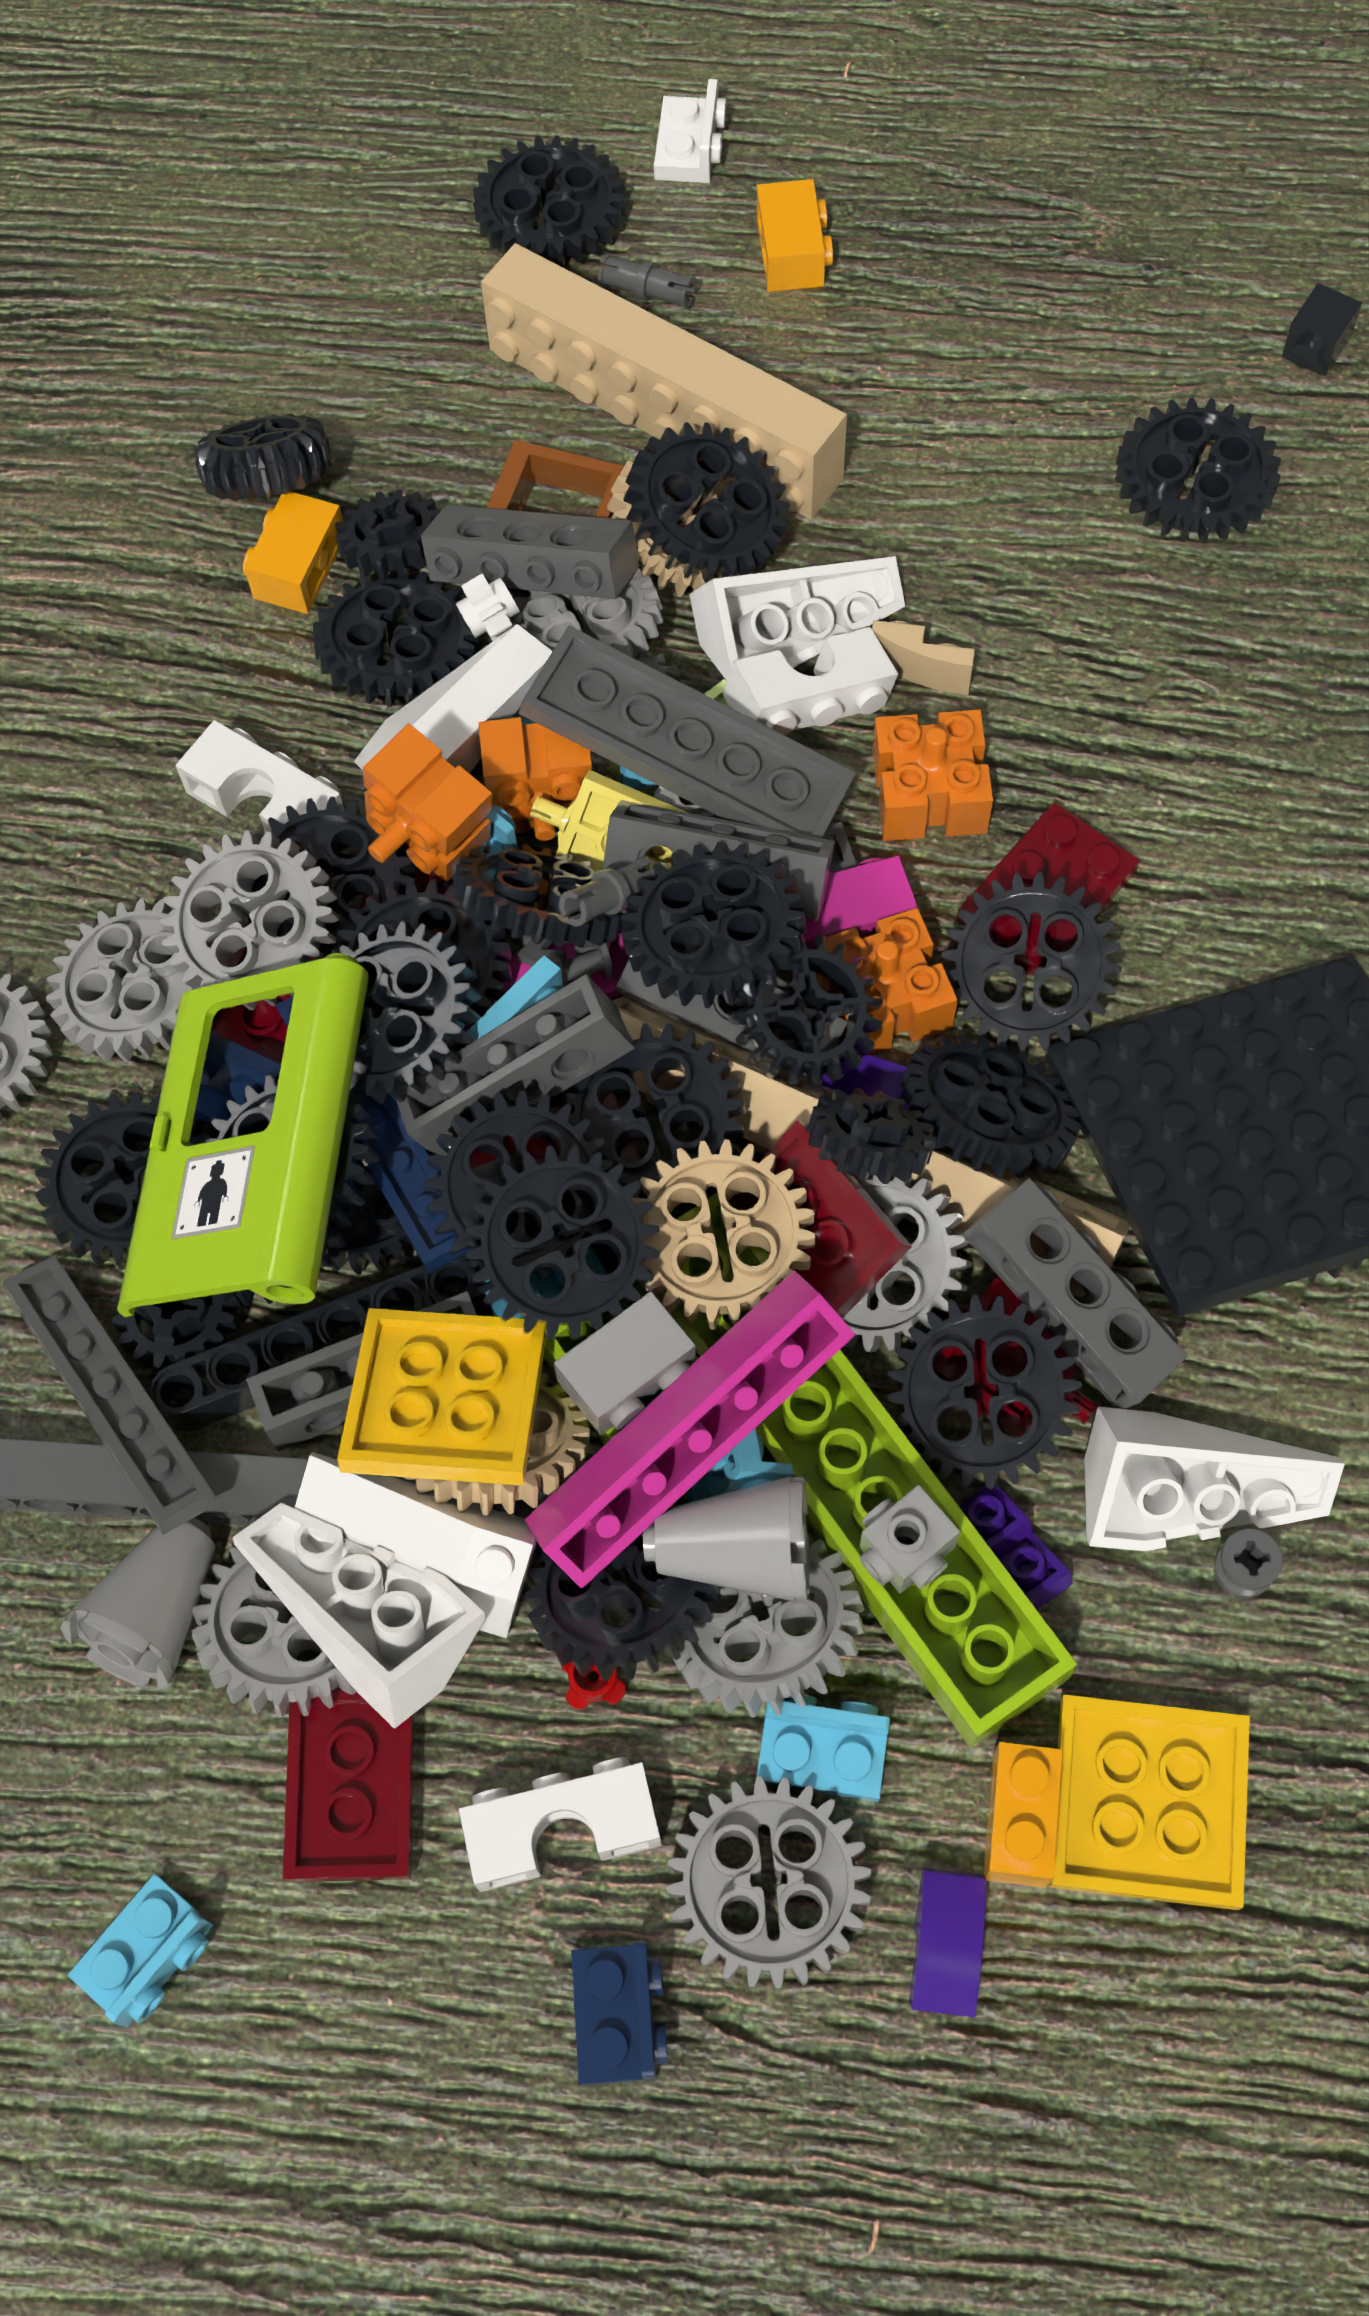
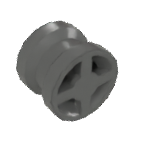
M1250 1528L1239 1530L1227 1539L1214 1561L1215 1577L1222 1589L1234 1597L1242 1599L1258 1597L1276 1580L1282 1569L1283 1556L1279 1545L1265 1532ZM1248 1551H1250V1555L1254 1556L1257 1559V1561H1261L1262 1563H1256L1252 1558H1250L1248 1556Z

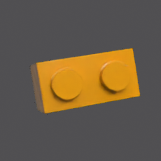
M814 180L757 184V225L767 292L824 287L825 266L833 264V249L831 236H822V229L827 228L825 199H816Z
M291 491L287 495L281 494L275 508L271 507L265 515L263 532L256 546L250 547L244 558L243 573L247 577L253 599L309 615L339 553L335 538L338 535L335 526L336 522L343 521L339 505Z
M999 1742L992 1759L983 1873L986 1881L1046 1888L1053 1881L1062 1749Z

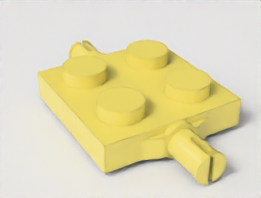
M589 770L584 777L577 798L568 808L538 795L532 807L530 817L537 818L559 828V847L555 856L561 857L569 853L572 854V861L592 862L591 868L593 870H603L609 817L620 800L682 812L686 811ZM664 846L652 847L653 854L659 861L673 863V852Z

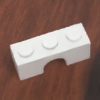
M871 627L825 638L813 670L815 676L804 675L794 670L788 664L780 649L734 660L723 696L733 710L785 736L794 730L813 725L826 726L840 718L859 713L867 715L885 707L898 673Z
M215 720L176 764L186 793L226 817L246 798L252 796L272 798L259 814L265 833L267 831L272 832L267 820L270 817L282 824L289 821L286 807L289 805L299 815L306 814L307 799L310 798L313 799L318 811L326 810L330 796L335 797L339 811H345L341 799L342 794L330 780L322 776L313 778L301 771L297 764L287 755L281 752L272 754L258 746L253 737L240 728L231 730Z
M627 1757L615 1758L594 1765L592 1767L594 1775L570 1780L568 1773H556L532 1781L534 1790L509 1796L508 1788H497L473 1795L471 1797L473 1805L459 1808L474 1885L480 1892L541 1877L536 1854L539 1837L547 1826L561 1819L581 1821L593 1831L601 1861L662 1846L643 1763L630 1765L629 1758Z

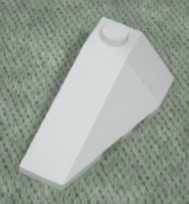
M896 556L715 578L689 594L699 645L726 681L734 660L780 649L788 664L794 668L818 655L825 638L867 628L873 624V620L879 621L905 607Z
M516 624L387 718L354 762L363 770V767L398 732L410 723L442 750V757L455 768L460 765L470 773L482 757L478 722L512 718L520 708L523 698L548 660L552 650Z
M1098 1406L1084 1458L1086 1539L1089 1546L1150 1551L1165 1548L1166 1540L1198 1534L1201 1540L1221 1537L1220 1530L1252 1523L1262 1529L1329 1516L1345 1463L1340 1457L1156 1412Z
M314 1452L310 1454L295 1509L340 1528L343 1537L374 1550L378 1545L394 1552L395 1560L421 1572L427 1567L445 1575L485 1612V1621L479 1630L507 1638L537 1542L524 1518L493 1508L488 1515H483L480 1504L472 1503L461 1513L458 1512L457 1499L451 1498L443 1504L435 1503L434 1490L419 1494L416 1490V1484L391 1476L341 1473L337 1459Z
M278 1504L233 1537L234 1545L355 1691L394 1729L443 1691L485 1621V1612L445 1575L427 1567L421 1572L395 1560L394 1552L378 1545L372 1550L343 1537L340 1528L286 1504Z

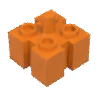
M981 709L939 712L937 724L919 725L917 714L875 717L872 754L876 787H880L878 806L882 841L925 838V831L928 826L944 825L945 837L988 833L993 797L988 764H983L986 745Z
M521 717L478 722L485 787L492 792L491 808L497 805L507 812L516 825L515 834L525 833L534 828L535 837L538 840L547 841L553 839L556 836L555 826L530 817L537 796L540 795L547 800L568 808L577 798L584 777L589 770L592 771L590 750L538 723L522 725Z
M410 723L398 732L363 767L364 787L367 789L364 792L366 820L373 830L380 835L368 847V851L378 862L384 863L405 842L410 846L406 853L416 867L426 874L434 872L447 882L455 874L456 865L459 863L461 855L469 856L471 849L479 850L490 839L491 820L486 816L491 812L492 792L460 765L455 768L442 757V750Z
M918 908L877 920L875 934L865 938H860L856 927L825 937L826 952L831 953L838 943H845L847 948L841 959L849 964L854 958L862 957L864 964L856 974L860 979L867 975H874L877 983L868 991H865L866 996L876 995L881 997L883 1005L877 1010L867 1012V1014L882 1020V1027L877 1032H865L875 1042L874 1048L869 1053L858 1050L857 1052L872 1056L891 1050L893 1036L906 1031L913 1043L953 1030L958 1000L942 963L930 966L933 942ZM815 972L817 982L824 991L832 994H841L839 988L829 978ZM848 1015L838 1016L839 1018L848 1021ZM847 1022V1024H846V1026H845V1029H844V1031H843V1033H842V1035H841V1037H840V1038H841V1041H842V1039H843V1037H844V1035H845V1032H846V1030H847L848 1022Z

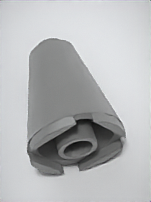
M789 1476L668 1508L660 1517L655 1519L654 1524H651L643 1531L645 1561H655L657 1573L795 1602L808 1601L810 1558L809 1534H807L805 1515L808 1514L804 1476Z
M192 1518L164 1535L156 1527L68 1612L60 1627L65 1639L73 1645L79 1636L91 1647L85 1657L111 1675L143 1688L146 1687L151 1678L157 1679V1690L164 1689L170 1678L174 1675L193 1619L192 1609L197 1606L201 1595L199 1587L205 1583L216 1550V1546L210 1538L211 1530L196 1518Z

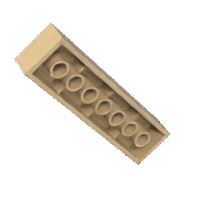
M516 243L481 281L490 350L502 360L518 364L533 372L540 380L547 383L552 382L572 393L581 402L591 403L612 414L619 422L633 425L659 440L667 427H670L678 435L686 422L691 425L695 434L700 433L705 422L709 423L713 436L717 437L727 427L730 430V441L735 444L743 437H747L748 445L746 451L749 454H753L756 451L763 450L765 454L759 464L763 468L768 466L777 467L778 470L771 483H780L786 486V490L779 500L789 503L790 508L788 511L797 512L810 520L814 518L843 481L846 413Z

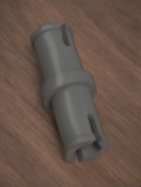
M608 253L600 261L601 264L608 266L607 269L598 268L597 279L600 285H608L634 292L637 299L649 301L651 298H656L681 305V307L689 308L694 300L692 297L687 296V292L696 293L697 280L693 276H685L659 269L658 264L652 261L645 260L640 264L614 257Z
M639 858L618 870L610 868L596 873L592 877L591 882L576 889L568 890L561 895L559 900L561 915L565 918L576 911H581V913L568 920L570 925L577 927L604 913L613 915L625 910L628 907L626 903L627 896H640L637 885L638 879L656 880L653 867L643 873L638 872L649 867L652 861L646 858Z

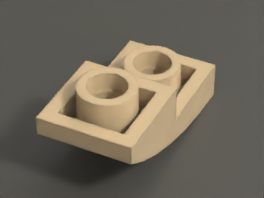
M873 620L872 630L895 667L899 677L940 691L962 695L969 694L975 649L962 648L950 643L939 645L923 643L925 626L912 625L904 621L884 622Z

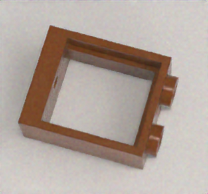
M514 440L486 508L523 511L534 483L538 482L603 498L596 518L611 519L613 512L607 509V504L613 495L611 488L624 466Z

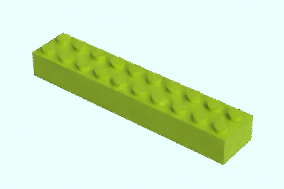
M717 1192L707 1200L722 1279L725 1282H731L734 1275ZM695 1206L678 1217L677 1220L689 1221L694 1219L701 1209ZM749 1247L740 1253L738 1259L746 1265L758 1266L769 1258V1254L761 1247ZM693 1257L684 1262L680 1270L690 1277H698L704 1275L712 1264L702 1257ZM662 1293L656 1297L661 1304L663 1302L665 1293ZM681 1304L670 1313L676 1323L695 1344L696 1356L698 1358L733 1327L728 1314H720L718 1324L715 1330L709 1328L706 1313L699 1312L691 1325L685 1323L684 1306ZM748 1309L741 1311V1319L750 1312ZM841 1350L836 1352L756 1427V1433L761 1436L763 1441L762 1462L792 1464L795 1477L804 1476L808 1514H805L807 1524L817 1538L824 1541L830 1555L837 1552L841 1555L846 1571L851 1570L858 1586L856 1591L859 1592L862 1600L971 1750L1069 1680L1078 1665ZM919 1485L960 1530V1535L956 1548L943 1558L948 1566L937 1578L922 1589H919L913 1583L900 1594L890 1582L884 1586L880 1585L863 1566L859 1558L864 1553L860 1548L862 1531L866 1527L862 1524V1521L882 1501L890 1498L896 1504ZM900 1542L901 1544H904V1545H910V1544H908V1543H906V1542Z

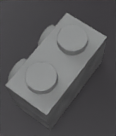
M650 1291L555 1361L554 1366L559 1384L597 1432L602 1435L613 1426L617 1430L623 1429L646 1408L643 1403L659 1391H664L696 1361V1346Z

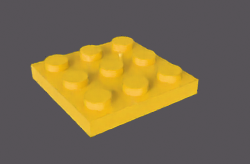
M369 1308L337 1458L340 1472L524 1486L546 1344L545 1323L537 1321L532 1331L526 1335L523 1334L524 1319L512 1318L504 1323L501 1321L502 1317Z
M1063 1694L1060 1700L1057 1748L1062 1749L1063 1753L1054 1879L1049 1884V1888L1231 1910L1244 1908L1250 1716Z

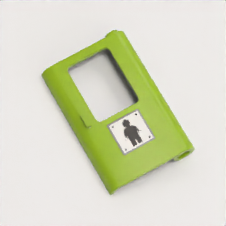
M340 953L330 954L323 959L189 990L180 997L117 1310L122 1316H134L135 1307L248 1289L264 1298L280 1303L304 1304L311 1302L315 1298L369 979L368 972L359 965L355 958ZM294 993L273 1113L269 1126L264 1131L189 1146L215 1014L221 1009L264 999H275L277 996ZM277 1285L289 1286L293 1288H285Z

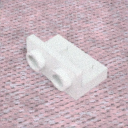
M708 79L706 98L663 96L654 160V180L710 183L712 163L721 162L722 133H716V129L725 128L727 100L726 98H718V79Z

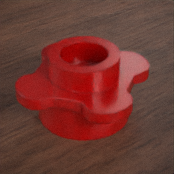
M573 1661L565 1666L561 1665L562 1670L568 1674L570 1688L566 1693V1700L572 1708L584 1710L590 1703L606 1701L614 1705L624 1698L626 1688L624 1683L618 1678L617 1666L609 1681H604L595 1664L590 1672H597L599 1679L596 1682H590L587 1679L588 1674L585 1677L579 1674Z

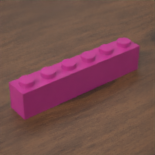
M794 1270L525 1519L542 1550L580 1588H583L645 1531L656 1518L660 1517L856 1334L821 1294Z

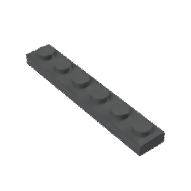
M54 1255L4 1280L3 1284L9 1298L162 1535L216 1506L217 1503L212 1489L56 1256Z

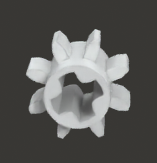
M483 573L461 585L467 597L457 602L456 606L475 638L487 631L492 641H494L512 628L513 625L509 618L520 611L501 578L488 584Z

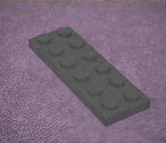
M570 625L523 698L519 710L520 715L725 820L821 839L856 774L851 769Z

